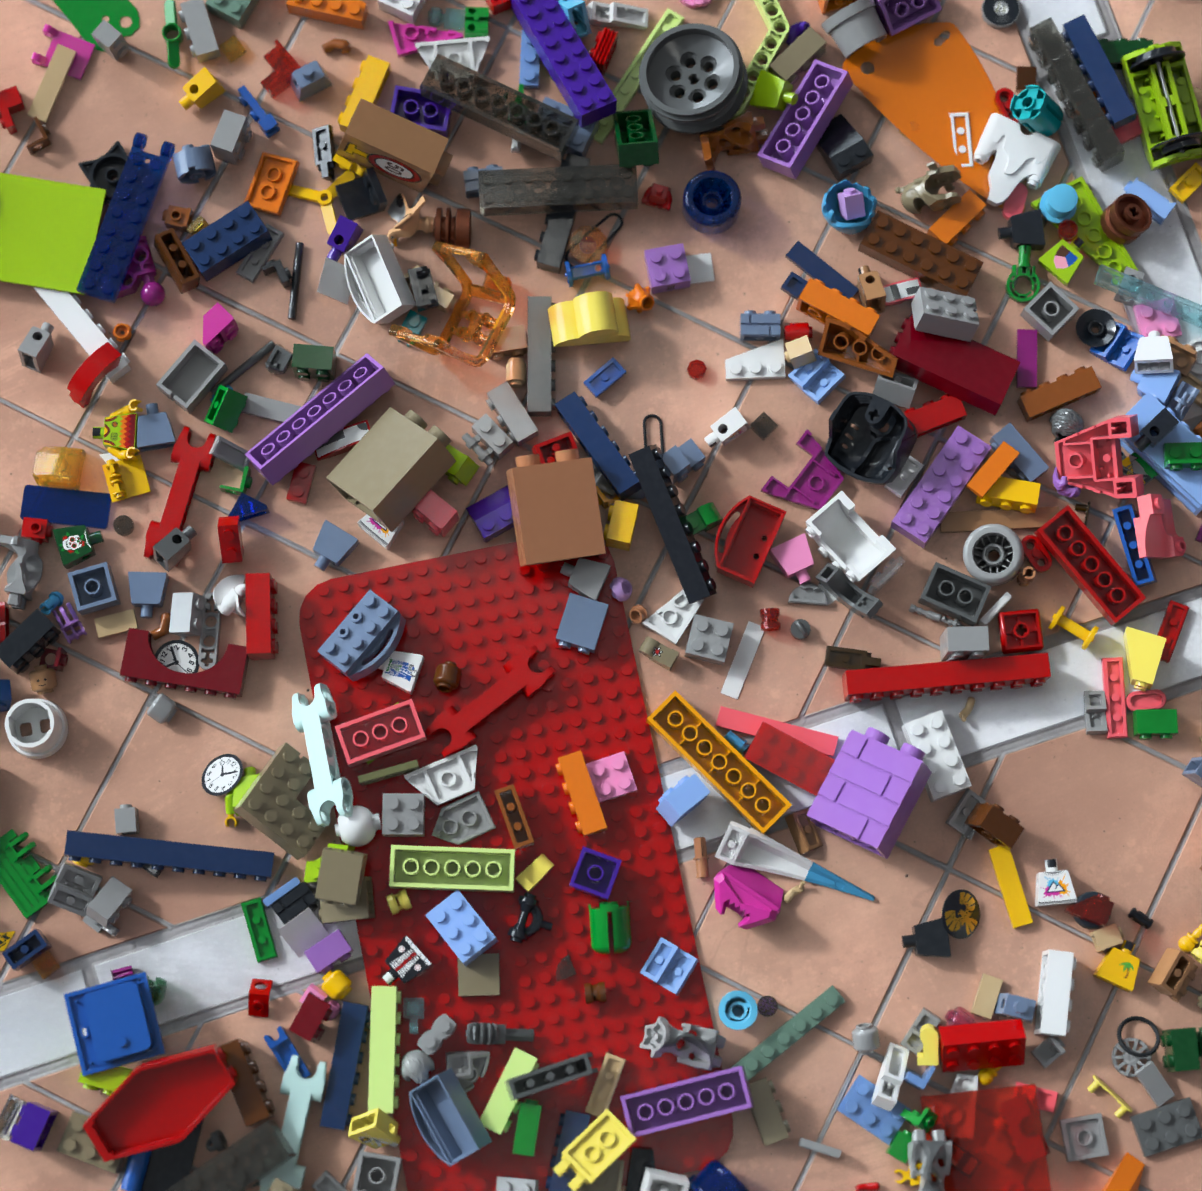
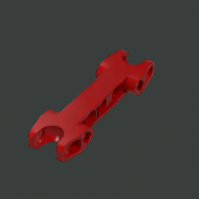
M184 426L171 454L170 461L178 464V468L161 522L152 520L146 533L144 557L151 560L153 558V546L174 528L177 527L181 532L184 530L183 527L200 472L202 470L210 473L215 457L210 455L209 452L217 437L216 434L210 433L206 443L202 447L195 448L190 445L192 431L190 427Z
M535 645L516 654L507 661L503 668L508 674L458 712L453 705L448 707L424 731L427 737L433 736L439 731H446L451 734V743L441 752L444 758L464 750L478 738L473 729L515 696L523 692L527 698H530L541 690L546 682L556 673L553 667H549L541 673H535L529 669V661L539 652Z

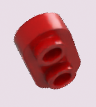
M1009 88L999 89L995 94L994 102L1000 114L1020 123L1016 118L1012 119L1009 117L1010 114H1013L1010 110V103L1014 96L1013 91ZM1004 97L1007 99V101L1003 102L1001 101V98Z
M1034 535L1025 536L1021 541L1025 558L1031 567L1034 568V571L1038 573L1048 571L1052 565L1051 556L1038 537ZM1028 543L1032 544L1033 549H1028L1026 545ZM1042 560L1044 566H1039L1037 561Z

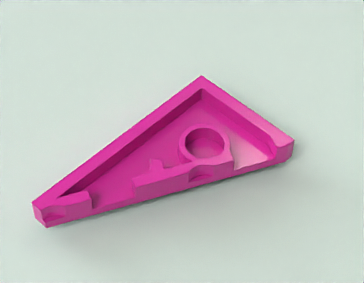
M391 20L388 21L398 58L417 53L418 50L415 47V43L463 38L462 33L452 30L447 32L436 30L434 27L415 26L409 23L404 25L394 23Z

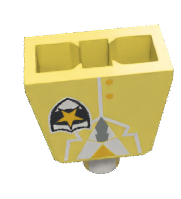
M379 1108L351 1118L348 1137L375 1149L386 1145L396 1147L401 1139L397 1135L398 1122Z

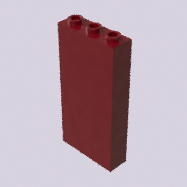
M911 314L909 319L905 318L901 326L903 332H898L894 340L896 346H891L889 350L892 355L898 358L896 370L996 416L1021 362L974 340L968 342L916 331L913 314Z

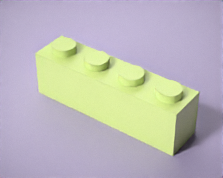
M517 1048L514 1049L480 1120L484 1127L500 1135L503 1131L507 1133L512 1123L509 1120L511 1113L516 1114L521 1102L518 1099L510 1100L504 1081L537 1070L540 1065L536 1063L538 1058Z

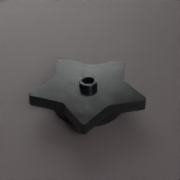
M119 141L105 155L98 159L78 164L90 182V187L107 190L104 205L114 203L127 210H136L137 189L153 173L152 168L131 161Z

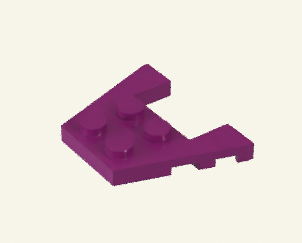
M807 429L796 445L811 455L812 458L790 487H787L771 476L761 489V492L818 511L828 502L844 481V478L828 460L822 447Z

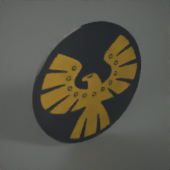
M960 889L953 891L946 898L942 908V921L946 931L952 937L965 939L971 936L978 927L980 907L977 899L971 892Z

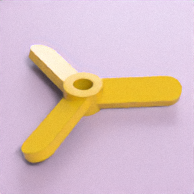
M347 170L326 190L321 191L292 185L288 195L319 203L327 232L331 235L337 222L333 207V199L337 196L335 186L354 180L355 174L353 171ZM323 197H328L326 201L322 200Z

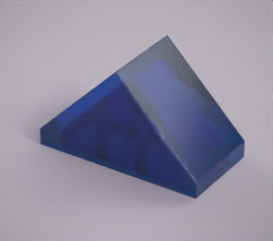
M242 492L229 516H239L240 522L269 514L270 511L266 504Z

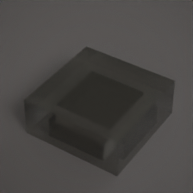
M765 412L750 424V428L763 441L778 427Z

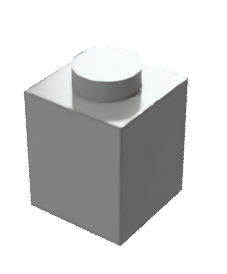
M132 804L120 805L119 809H114L116 834L129 835L140 833L137 808L132 807Z

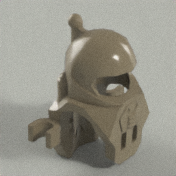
M934 161L927 164L930 170L923 177L915 179L904 187H897L895 192L897 194L902 193V205L908 212L913 214L921 213L925 205L933 211L949 209L962 200L961 196L956 192L938 194V191L943 186L947 192L954 190L955 187L952 183L962 178L960 170L954 165L938 167Z

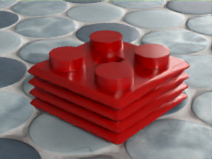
M607 27L604 28L603 32H598L595 47L589 53L603 77L617 47L619 35L618 31H611V28L608 29Z
M1039 609L1000 612L998 614L1003 654L1038 651L1044 648ZM1019 627H1021V630H1025L1022 636L1016 633Z

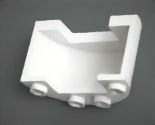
M841 491L806 521L807 528L805 531L820 547L818 548L819 553L824 558L828 557L832 561L831 564L839 567L849 580L854 583L855 581L859 582L891 555L896 548L883 534L879 537L854 511L855 504Z

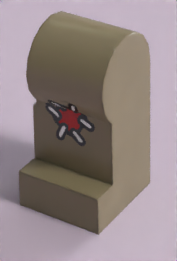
M650 637L645 638L638 650L651 661L668 671L671 670L679 656V652L670 649Z

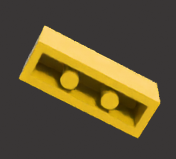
M1000 477L982 499L979 496L976 497V503L984 507L995 506L1003 510H1018L1025 514L1035 513L1041 483Z

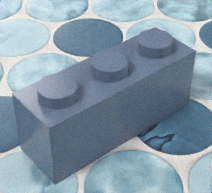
M1008 423L990 439V446L994 452L1005 441L1020 453L1009 466V469L1012 468L1017 473L1016 477L1018 480L1034 482L1048 470V465L1011 423Z

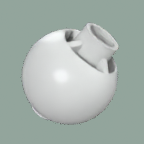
M353 806L352 816L346 818L339 815L337 819L338 824H334L336 836H341V840L344 843L354 847L366 845L374 838L376 830L382 829L379 814H372L369 809L363 806Z

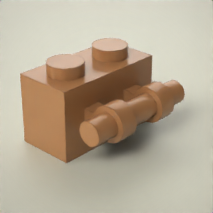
M1167 948L1147 983L1162 994L1172 995L1171 999L1179 1002L1181 997L1185 996L1186 988L1190 981L1194 980L1198 966L1194 964L1195 960L1182 950Z

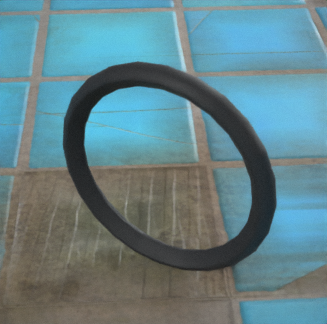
M1132 1016L1122 1021L1118 1027V1042L1128 1054L1135 1057H1147L1155 1053L1159 1048L1160 1034L1157 1027L1150 1020L1140 1016ZM1135 1020L1143 1021L1154 1030L1156 1043L1153 1049L1146 1053H1137L1130 1050L1124 1044L1121 1036L1122 1029L1128 1022Z

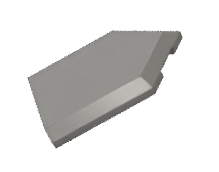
M477 791L441 808L432 836L461 845L495 829L496 827L480 792Z

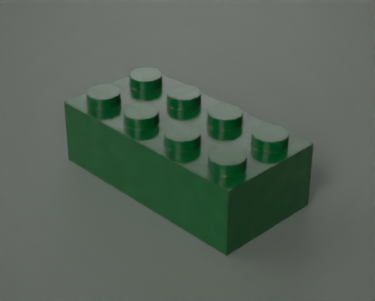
M652 110L620 111L613 114L614 137L619 167L632 168L638 165L653 166L654 164H659L658 140Z

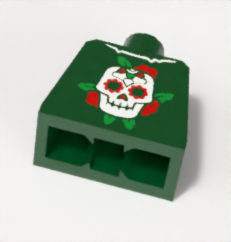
M86 525L53 530L61 560L66 569L72 568L95 556L96 552L93 545L104 542L101 531L89 533Z

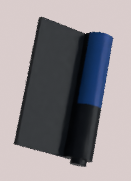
M204 1118L182 1141L130 1155L121 1189L126 1191H186Z

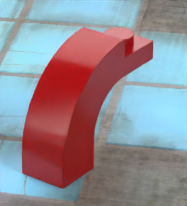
M109 342L98 348L83 362L68 384L69 396L82 408L89 405L97 384L119 365L122 354Z

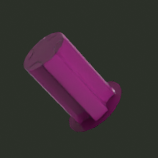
M131 965L113 970L111 974L113 980L134 975Z

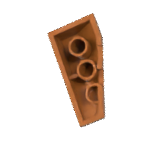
M827 317L818 355L887 377H894L898 362L897 357L848 323Z

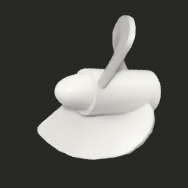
M244 575L228 576L222 579L214 588V602L218 605V610L225 616H230L233 612L246 618L240 605L246 597Z

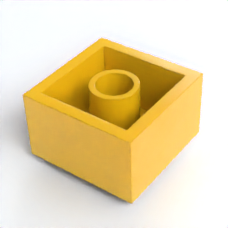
M615 499L614 505H610L608 511V521H610V524L605 525L603 534L606 546L630 551L638 516V504Z

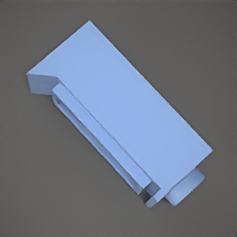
M1139 177L1134 182L1130 180L1123 189L1126 191L1125 194H1134L1143 199L1151 210L1152 219L1161 225L1177 202L1169 203V200L1142 181L1139 182Z

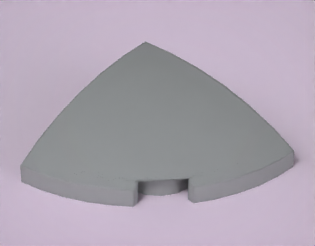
M446 1052L447 1070L452 1068L465 1093L474 1088L473 1083L479 1076L483 1077L489 1064L490 1052Z

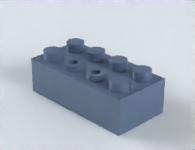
M369 590L317 651L326 661L353 682L371 674L390 657L402 637L406 620L398 610ZM387 643L382 652L376 658H374L376 654L381 650V648Z
M452 1068L434 1076L409 1092L413 1117L422 1137L431 1150L447 1165L451 1166L492 1142Z

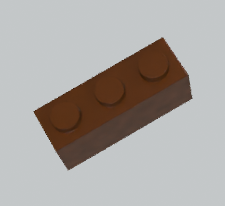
M170 228L156 234L154 246L181 294L199 287L200 275L175 230Z

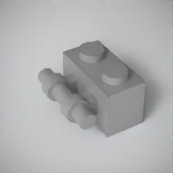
M487 414L483 415L471 426L472 432L475 434L473 438L468 433L462 436L466 446L472 449L478 455V459L481 462H485L488 466L494 463V460L490 457L492 454L500 460L514 447L513 441ZM480 441L487 447L486 450L480 447L478 444Z

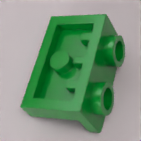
M1202 442L1163 444L1164 468H1170L1171 471H1181L1183 468H1191L1192 471L1202 470Z

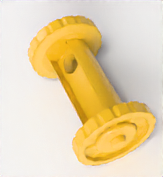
M1061 606L1057 613L1052 616L1053 619L1048 628L1052 630L1056 624L1082 639L1084 642L1081 648L1086 650L1095 639L1094 636L1099 627L1094 626L1091 631L1085 629L1064 616L1065 607Z

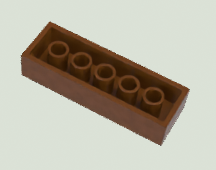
M877 210L858 249L859 252L912 278L918 277L920 282L939 291L951 292L962 296L968 295L984 263Z

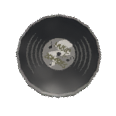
M984 0L981 6L983 20L995 29L1011 27L1020 14L1018 0Z

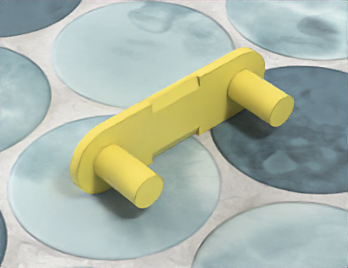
M1093 1075L1095 1081L1087 1089L1093 1093L1101 1086L1122 1105L1114 1113L1119 1119L1127 1111L1133 1112L1131 1107L1099 1077Z

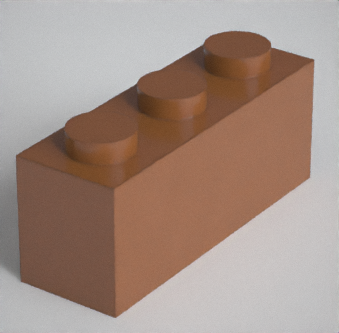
M514 784L495 790L494 792L515 851L534 845L535 843Z

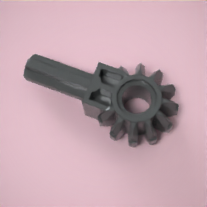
M470 1023L467 1025L466 1030L467 1042L470 1044L494 1045L506 1044V1041L532 1042L535 1036L533 1029L506 1028L505 1024Z

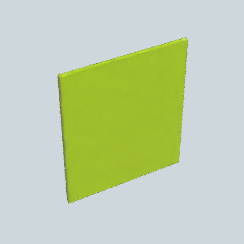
M0 173V282L85 295L107 190Z

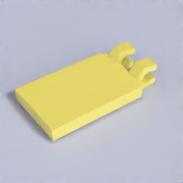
M606 1109L562 1152L563 1156L561 1158L563 1160L554 1168V1172L561 1177L571 1168L577 1176L568 1185L572 1191H577L584 1183L586 1185L592 1184L636 1141V1138Z

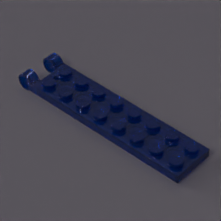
M139 132L134 136L133 146L76 288L77 292L114 304L175 151L174 143L164 141L160 156L144 152L148 136Z

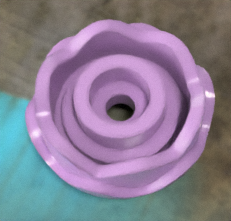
M622 577L613 579V582L610 584L613 598L618 601H627L632 594L631 583Z

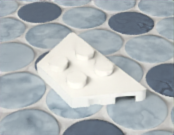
M490 36L415 43V47L436 81L475 78Z
M477 745L404 775V777L437 806L475 790Z

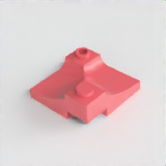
M1147 494L1137 497L1140 517L1133 520L1139 558L1170 559L1183 556L1186 550V543L1183 537L1176 534L1171 500L1163 499L1162 494Z

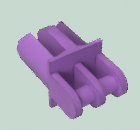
M68 602L66 606L74 620L71 621L63 606L59 610L66 621L65 625L56 610L52 611L66 640L71 644L72 640L80 639L79 636L87 635V632L71 603ZM80 626L81 629H79L78 631L74 629L75 627ZM72 630L73 633L68 636L66 632Z

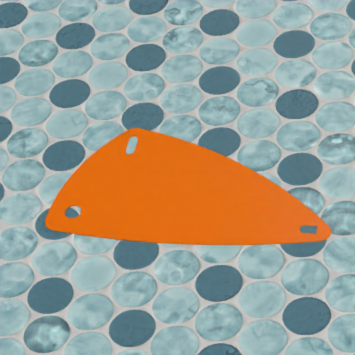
M924 23L910 26L893 36L887 34L882 41L877 42L875 39L867 43L844 61L843 70L848 71L853 84L892 124L939 165H954L961 172L962 178L959 179L984 198H988L990 190L988 174L995 156L993 154L987 162L979 164L974 161V153L991 114H1000L994 102L996 92L969 43L953 23ZM949 31L950 36L940 46H935L934 40L942 32ZM864 62L872 63L874 66L873 73H863L861 65ZM969 112L974 167H962L961 165L970 164L965 116L954 117L956 155L953 147L949 113ZM963 127L965 130L964 134L959 135L957 129ZM960 146L966 147L965 153L959 152ZM1005 201L998 207L1003 209Z

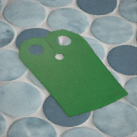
M53 0L83 39L95 44L94 49L105 52L98 46L91 34L102 22L103 16L109 17L108 22L123 37L131 36L139 28L138 11L128 0ZM124 16H128L132 20V24L127 28L122 27L119 22Z

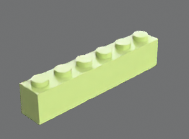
M372 986L368 1112L379 1108L385 1113H395V1109H398L399 1096H395V1088H399V1075H396V1067L400 1065V1054H396V1046H400V1033H397V1025L401 1024V1012H397V1004H401L402 993L398 991L397 986Z

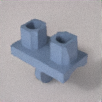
M1182 380L1167 405L1168 408L1173 410L1176 415L1175 417L1179 421L1184 419L1200 390Z

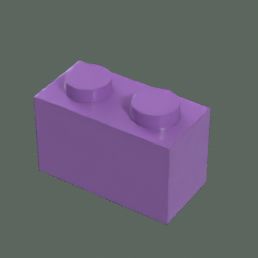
M337 929L304 953L318 974L321 972L326 974L334 969L333 964L339 960L342 963L349 959L353 949L342 932Z

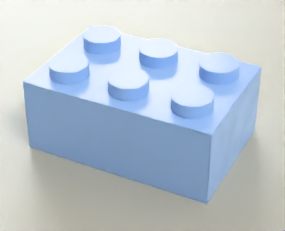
M456 890L426 914V917L465 967L498 942L459 890Z

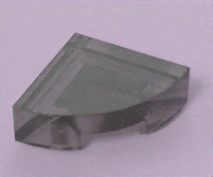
M569 955L564 957L557 966V982L576 975Z

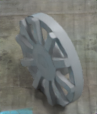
M1137 1038L1123 1039L1125 1045L1134 1052L1150 1051L1148 1046ZM1128 1041H1134L1132 1049H1130ZM1119 1042L1112 1051V1063L1115 1069L1127 1077H1136L1135 1074L1129 1073L1131 1066L1134 1067L1136 1072L1138 1070L1136 1064L1140 1066L1145 1065L1140 1059H1147V1062L1151 1061V1055L1135 1057L1128 1054L1120 1047ZM1138 1043L1143 1046L1141 1049L1136 1051ZM1117 1049L1123 1053L1122 1056H1116ZM1116 1059H1123V1062L1117 1065ZM1125 1064L1128 1065L1126 1072L1120 1069Z

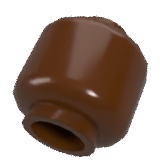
M451 661L439 664L433 678L434 685L437 686L436 688L445 693L456 690L462 675L461 669L457 667L456 663Z

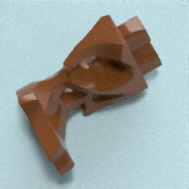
M747 111L724 125L723 130L700 134L708 174L715 172L714 163L718 154L723 150L728 149V156L760 151L759 145H763L768 138L767 130L756 132L757 130L766 129L763 116L752 117L751 111Z

